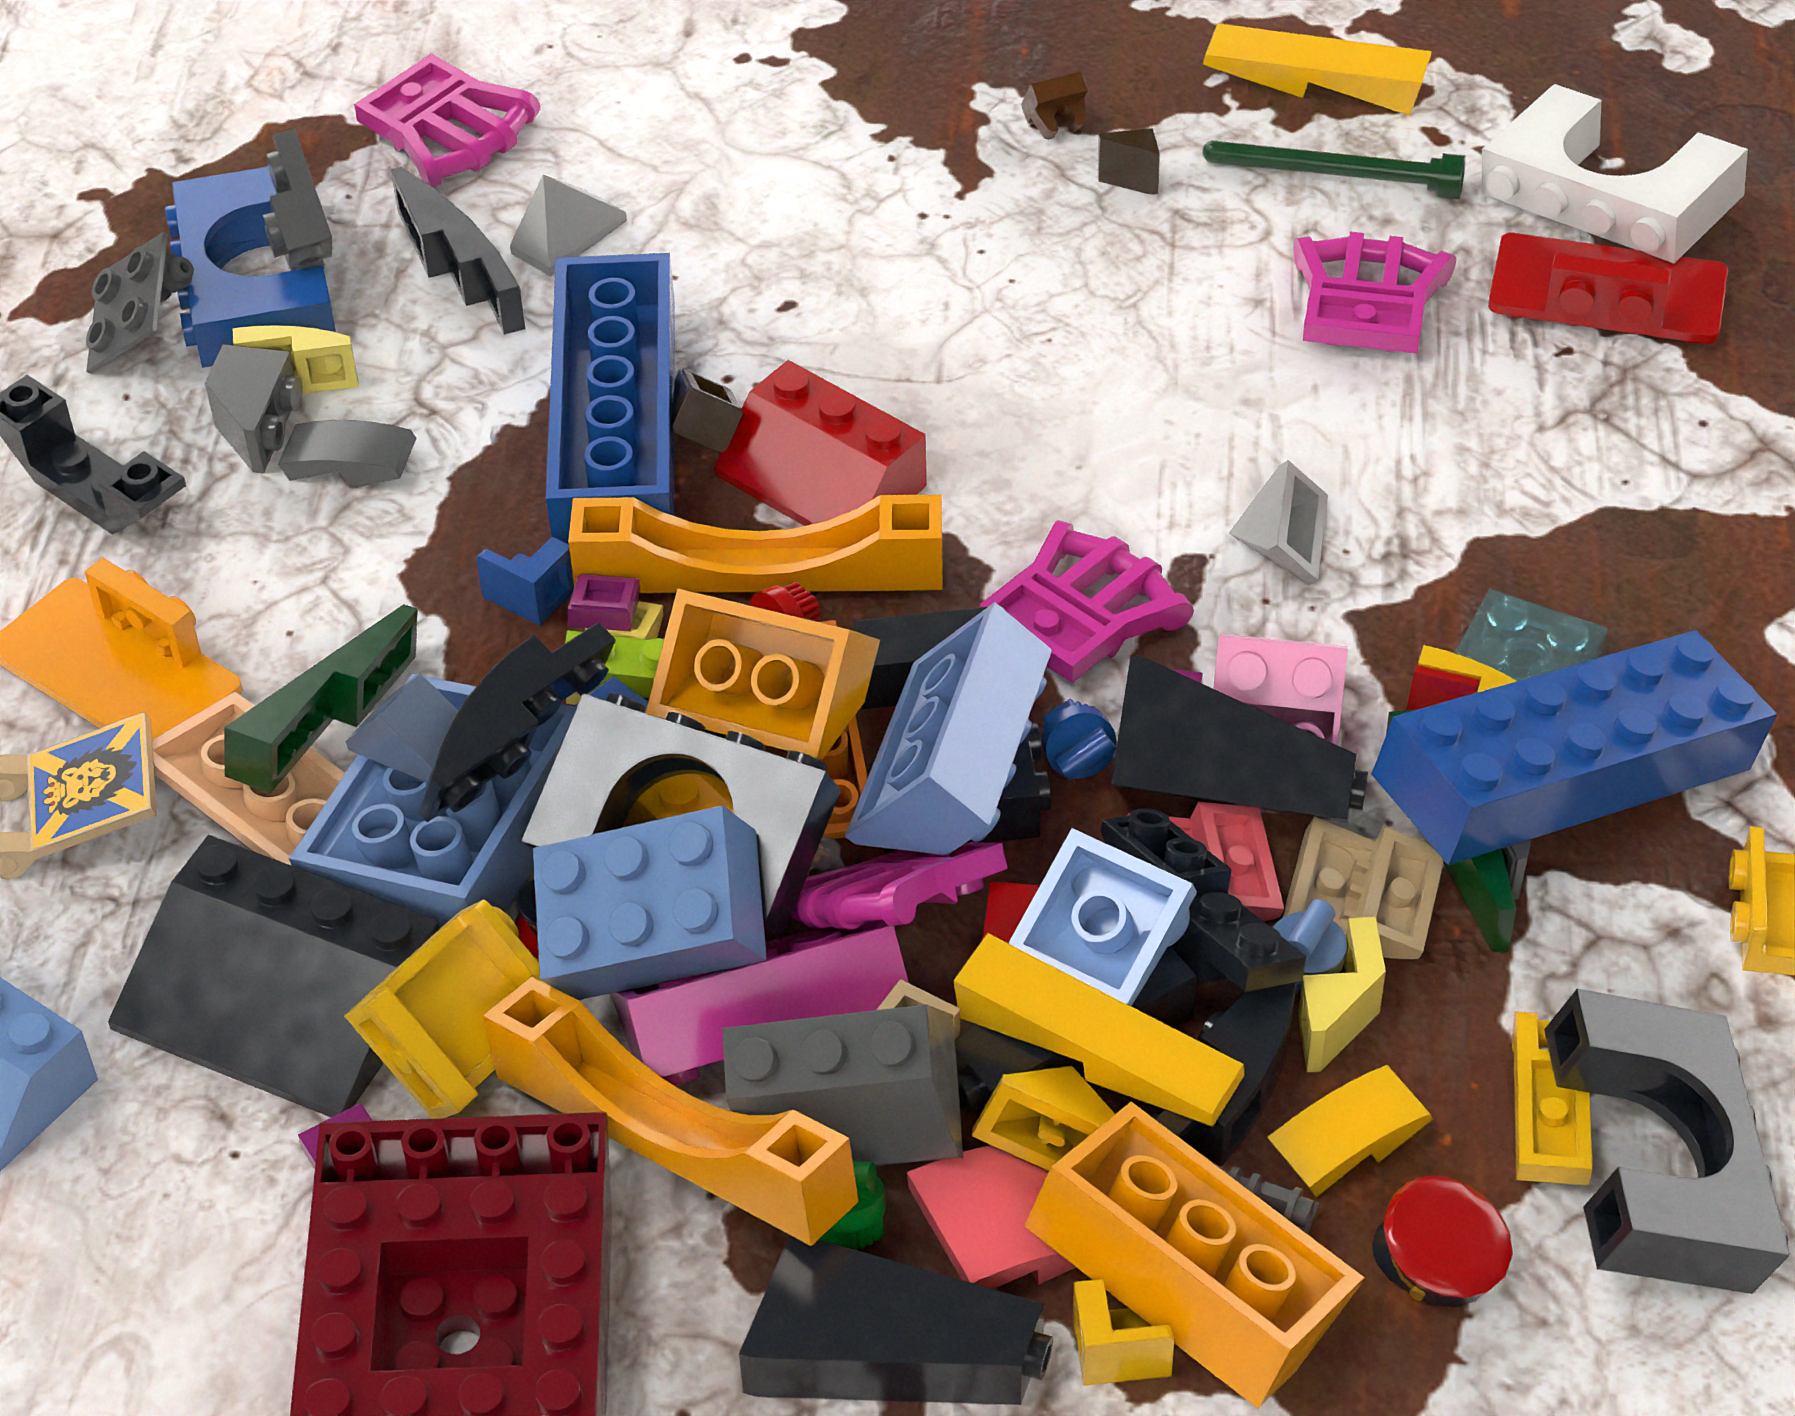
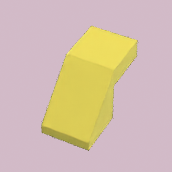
M1376 917L1348 918L1347 949L1344 960L1346 973L1303 975L1298 1020L1307 1073L1321 1072L1380 1013L1386 970Z

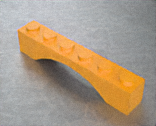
M879 495L858 509L828 521L793 529L768 531L732 530L697 524L661 512L636 498H573L568 543L574 587L578 575L587 574L639 579L640 593H676L677 588L691 592H759L774 585L784 587L796 581L800 583V586L805 587V591L943 590L942 495Z
M530 977L483 1015L498 1079L562 1113L607 1112L608 1138L810 1246L859 1202L848 1137L795 1110L776 1115H746L718 1108L689 1095L661 1078L634 1057L599 1023L581 1001L534 977Z

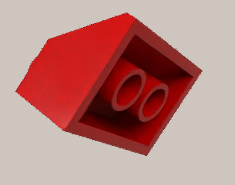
M787 360L749 391L741 408L743 415L728 448L720 453L714 466L715 476L803 526L828 521L856 510L879 495H917L927 486L926 434L796 363Z

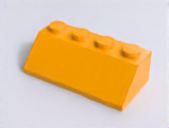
M1132 1102L1128 1103L1051 1166L1024 1227L1092 1280L1104 1279L1105 1290L1151 1326L1170 1325L1173 1331L1174 1344L1257 1409L1297 1371L1364 1279L1361 1274Z

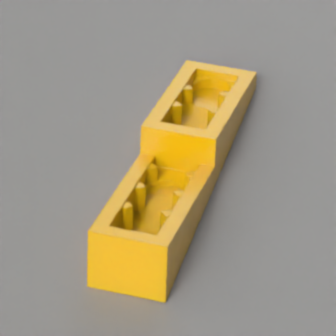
M1217 23L1202 65L1303 98L1308 82L1410 116L1432 51Z
M987 933L954 979L957 1005L960 1008L961 1019L1081 1061L1084 1066L1085 1081L1210 1126L1215 1124L1244 1077V1064Z

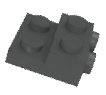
M295 128L274 134V152L266 154L269 164L267 168L276 194L270 196L271 213L263 215L264 229L274 258L285 255L291 271L317 266L325 267L323 259L332 257V234Z

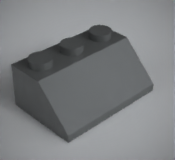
M926 1004L722 1028L726 1100L730 1111L746 1115H776L795 1110L848 1137L852 1160L874 1162L876 1166L963 1158L953 1014Z

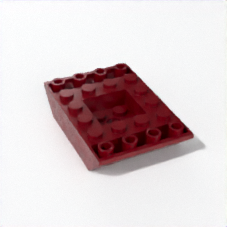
M607 1112L319 1123L290 1416H606L612 1237ZM458 1331H469L479 1337L475 1346L464 1353L452 1354L440 1348L441 1343L447 1336Z

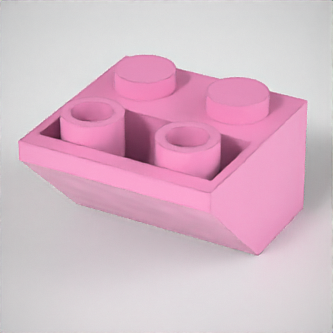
M1220 634L1218 637L1213 689L1338 745L1348 646Z

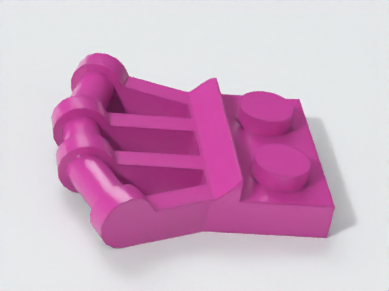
M432 53L354 104L357 121L393 142L396 152L402 148L405 149L417 167L421 180L432 187L441 185L442 178L469 169L474 172L480 171L490 163V156L496 152L506 153L517 144L516 136L524 124L533 122L541 107L538 99L528 91L479 81ZM483 107L500 110L507 113L502 119L497 115L491 113L490 111L484 109ZM454 118L482 136L477 139L447 120ZM427 136L452 152L434 158L421 138Z
M1350 231L1349 237L1313 241L1310 236L1295 238L1293 243L1295 265L1298 271L1303 272L1310 289L1304 321L1303 341L1418 354L1424 305L1439 286L1445 287L1451 279L1456 265V256L1445 251H1440L1436 255L1404 243V237L1389 236V241L1364 239V233ZM1345 260L1342 278L1327 276L1322 263ZM1361 261L1385 263L1382 283L1358 280ZM1400 266L1421 273L1412 286L1397 284Z
M1060 520L1055 521L1034 562L979 604V608L989 607L994 602L999 606L1003 605L1005 611L1052 649L1047 667L1071 683H1074L1105 656L1109 658L1116 656L1126 639L1160 627L1166 631L1178 630L1190 621L1194 613L1193 606L1186 596L1181 593H1175L1162 576V566L1149 557L1139 559L1129 552V545L1116 536L1104 539L1074 531L1073 524ZM1067 554L1082 558L1058 578L1053 575L1060 559H1064ZM1105 573L1108 575L1119 574L1116 579L1091 599L1081 593ZM1137 594L1140 596L1147 595L1150 602L1114 614Z
M966 842L948 855L896 850L852 866L807 877L791 918L802 921L805 925L812 928H828L833 926L838 929L849 930L860 927L864 921L884 920L889 926L910 924L916 914V905L920 903L956 904L958 895L982 889L984 887L982 878L1006 870L1007 864L1002 843Z

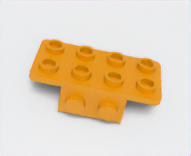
M103 557L84 571L87 583L79 578L64 580L0 631L1 666L98 728L145 712L151 719L153 740L233 692L241 695L243 691L239 676L201 653L194 627L196 625L195 615L183 600L175 596L167 597L149 586L145 579L133 570L125 571Z

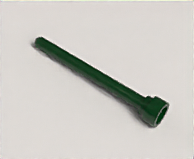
M1209 141L1202 149L1204 159L1212 163L1427 185V191H1437V197L1450 199L1461 198L1466 155L1443 153L1442 158L1432 157L1430 163L1223 141Z

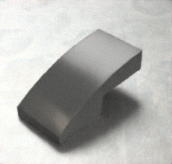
M324 420L295 424L278 465L289 481L338 471L350 488L401 478L417 438L410 429L378 422Z

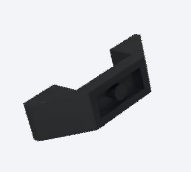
M25 375L0 392V437L33 481L113 535L140 520L186 486L185 478L145 451L125 465H121L76 435L66 400L29 375Z

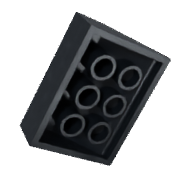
M208 834L171 881L108 1020L110 1030L332 1118L357 1103L384 1064L344 1016L440 929L439 921Z

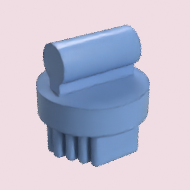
M1320 899L1313 900L1305 912L1289 914L1280 919L1273 927L1280 932L1283 938L1307 956L1303 975L1339 973L1344 965L1347 949L1345 934L1340 926L1333 921L1336 915L1334 908L1326 901ZM1302 981L1296 982V994L1299 990L1301 993Z

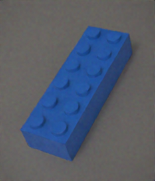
M670 253L555 258L546 503L551 537L569 544L573 498H636L661 512L674 516V430L671 424L675 379V301Z
M1697 630L1394 716L1371 775L1445 862L1451 865L1749 771L1777 717V713L1729 665L1714 647Z

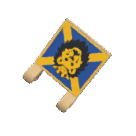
M145 712L28 755H0V801L7 802L17 799L28 789L30 832H0V877L2 879L9 880L22 875L36 859L157 816L151 719Z

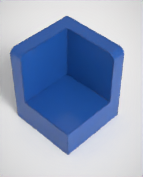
M551 537L531 558L524 554H517L511 560H508L488 549H484L476 557L482 597L539 626L573 594L574 580L569 544L554 537Z

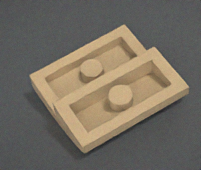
M1314 816L1304 833L1283 917L1296 912H1305L1313 900L1320 899L1326 901L1334 908L1336 915L1333 921L1340 926L1345 937L1347 935L1348 918L1376 917L1383 957L1419 959L1424 951L1444 859L1431 844L1386 826L1377 839L1372 840Z

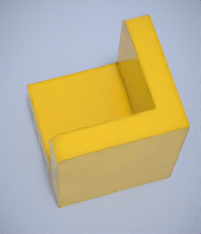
M1104 1279L1074 1282L1073 1327L1083 1386L1172 1376L1174 1337L1170 1325L1151 1326L1129 1308L1109 1310Z

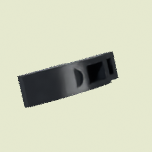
M597 622L553 652L535 635H532L509 652L484 676L466 698L453 719L436 757L419 809V814L427 823L448 808L454 813L464 809L479 795L483 784L495 776L499 775L502 779H506L520 770L531 757L532 751L529 749V745L536 728L548 721L557 712L564 699L575 692L580 696L588 694L604 680L609 671L605 664L616 639L600 622Z
M1137 809L1128 816L1102 820L1101 834L1105 844L1193 884L1197 893L1189 906L1190 919L1188 927L1183 936L1170 947L1197 975V979L1202 984L1229 978L1244 992L1303 980L1307 956L1283 938L1278 930L1268 926L1243 906L1238 898L1228 894L1232 869L1209 852L1203 843L1194 840L1170 821L1166 814L1153 809Z
M1296 982L1249 992L1242 990L1240 998L1225 1013L1222 1011L1215 1012L1203 1025L1197 1041L1244 1064V1077L1213 1126L1166 1109L1160 1115L1157 1113L1150 1114L1152 1118L1218 1166L1222 1167L1245 1140L1262 1115L1277 1085L1287 1056L1292 1030Z

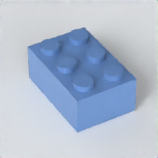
M723 805L533 848L540 980L577 1000L767 961L756 830Z

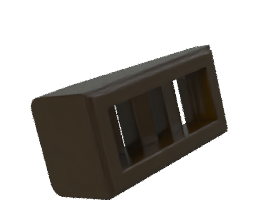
M679 369L674 379L671 424L674 432L718 452L725 451L743 415L730 388L689 370Z

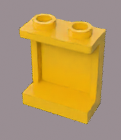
M1750 826L1744 850L1733 849L1730 859L1729 889L1740 890V902L1734 901L1732 907L1731 942L1741 943L1743 971L1795 976V854L1765 851L1764 828Z
M481 900L459 911L344 1016L431 1119L446 1118L460 1113L479 1094L475 1088L495 1070L483 1015L530 977L541 981L539 959H535L518 938L519 931L514 921L503 910L491 906L486 900Z

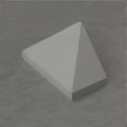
M542 175L511 241V254L548 276H552L555 274V258L578 257L626 222V212L585 189Z
M1287 460L1278 466L1229 534L1310 585L1318 580L1328 494Z

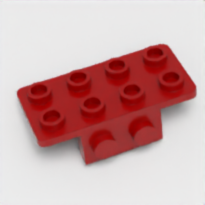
M1510 232L1502 235L1488 308L1494 313L1516 318L1524 317L1565 323L1571 326H1585L1620 331L1627 334L1675 339L1687 343L1713 344L1717 342L1720 333L1728 267L1718 261L1683 256L1675 263H1671L1640 250Z

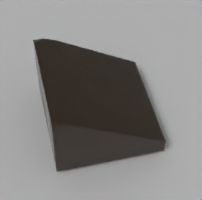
M1153 128L1099 133L1097 175L1099 182L1145 194H1158L1160 153Z

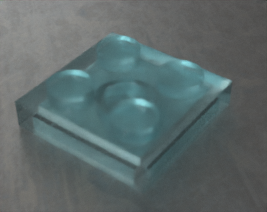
M1489 589L1455 654L1490 666L1514 680L1520 681L1598 658L1605 645L1608 628Z

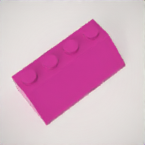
M883 920L864 921L860 927L850 930L838 929L833 926L828 928H812L784 936L782 940L773 939L766 941L767 961L611 993V997L632 1055L661 1078L675 1086L700 1077L698 1067L724 1060L722 1028L877 1010L900 979L908 983L894 926H889Z

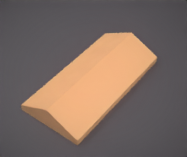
M233 692L152 740L154 775L254 852L291 865L289 857L345 775V772L310 747L272 793L225 777L224 727L254 707L252 703L237 692Z

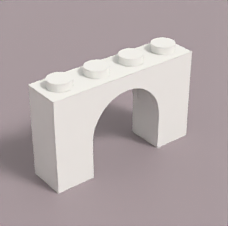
M1556 84L1551 86L1482 148L1483 195L1632 249L1643 251L1671 263H1675L1744 196L1748 149L1699 132L1665 164L1645 173L1611 176L1591 172L1578 166L1600 145L1601 99Z

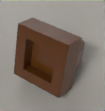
M1082 72L1031 83L1021 103V107L1027 124L1034 122L1045 139H1053L1058 132L1057 123L1054 119L1057 116H1063L1069 120L1073 133L1080 132L1086 122L1085 96L1088 89Z

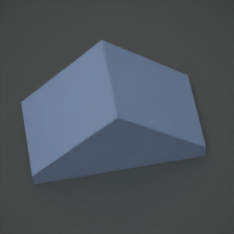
M419 673L387 697L345 742L348 750L428 782L440 747L458 710Z

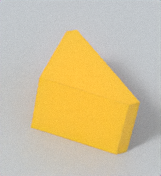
M1073 1066L1006 1074L1001 1078L972 1129V1137L1049 1171L1052 1165L1108 1121L1115 1113Z

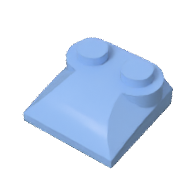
M1072 828L1008 944L1132 1006L1166 948L1177 942L1185 933L1190 919L1189 906L1197 891L1192 883Z

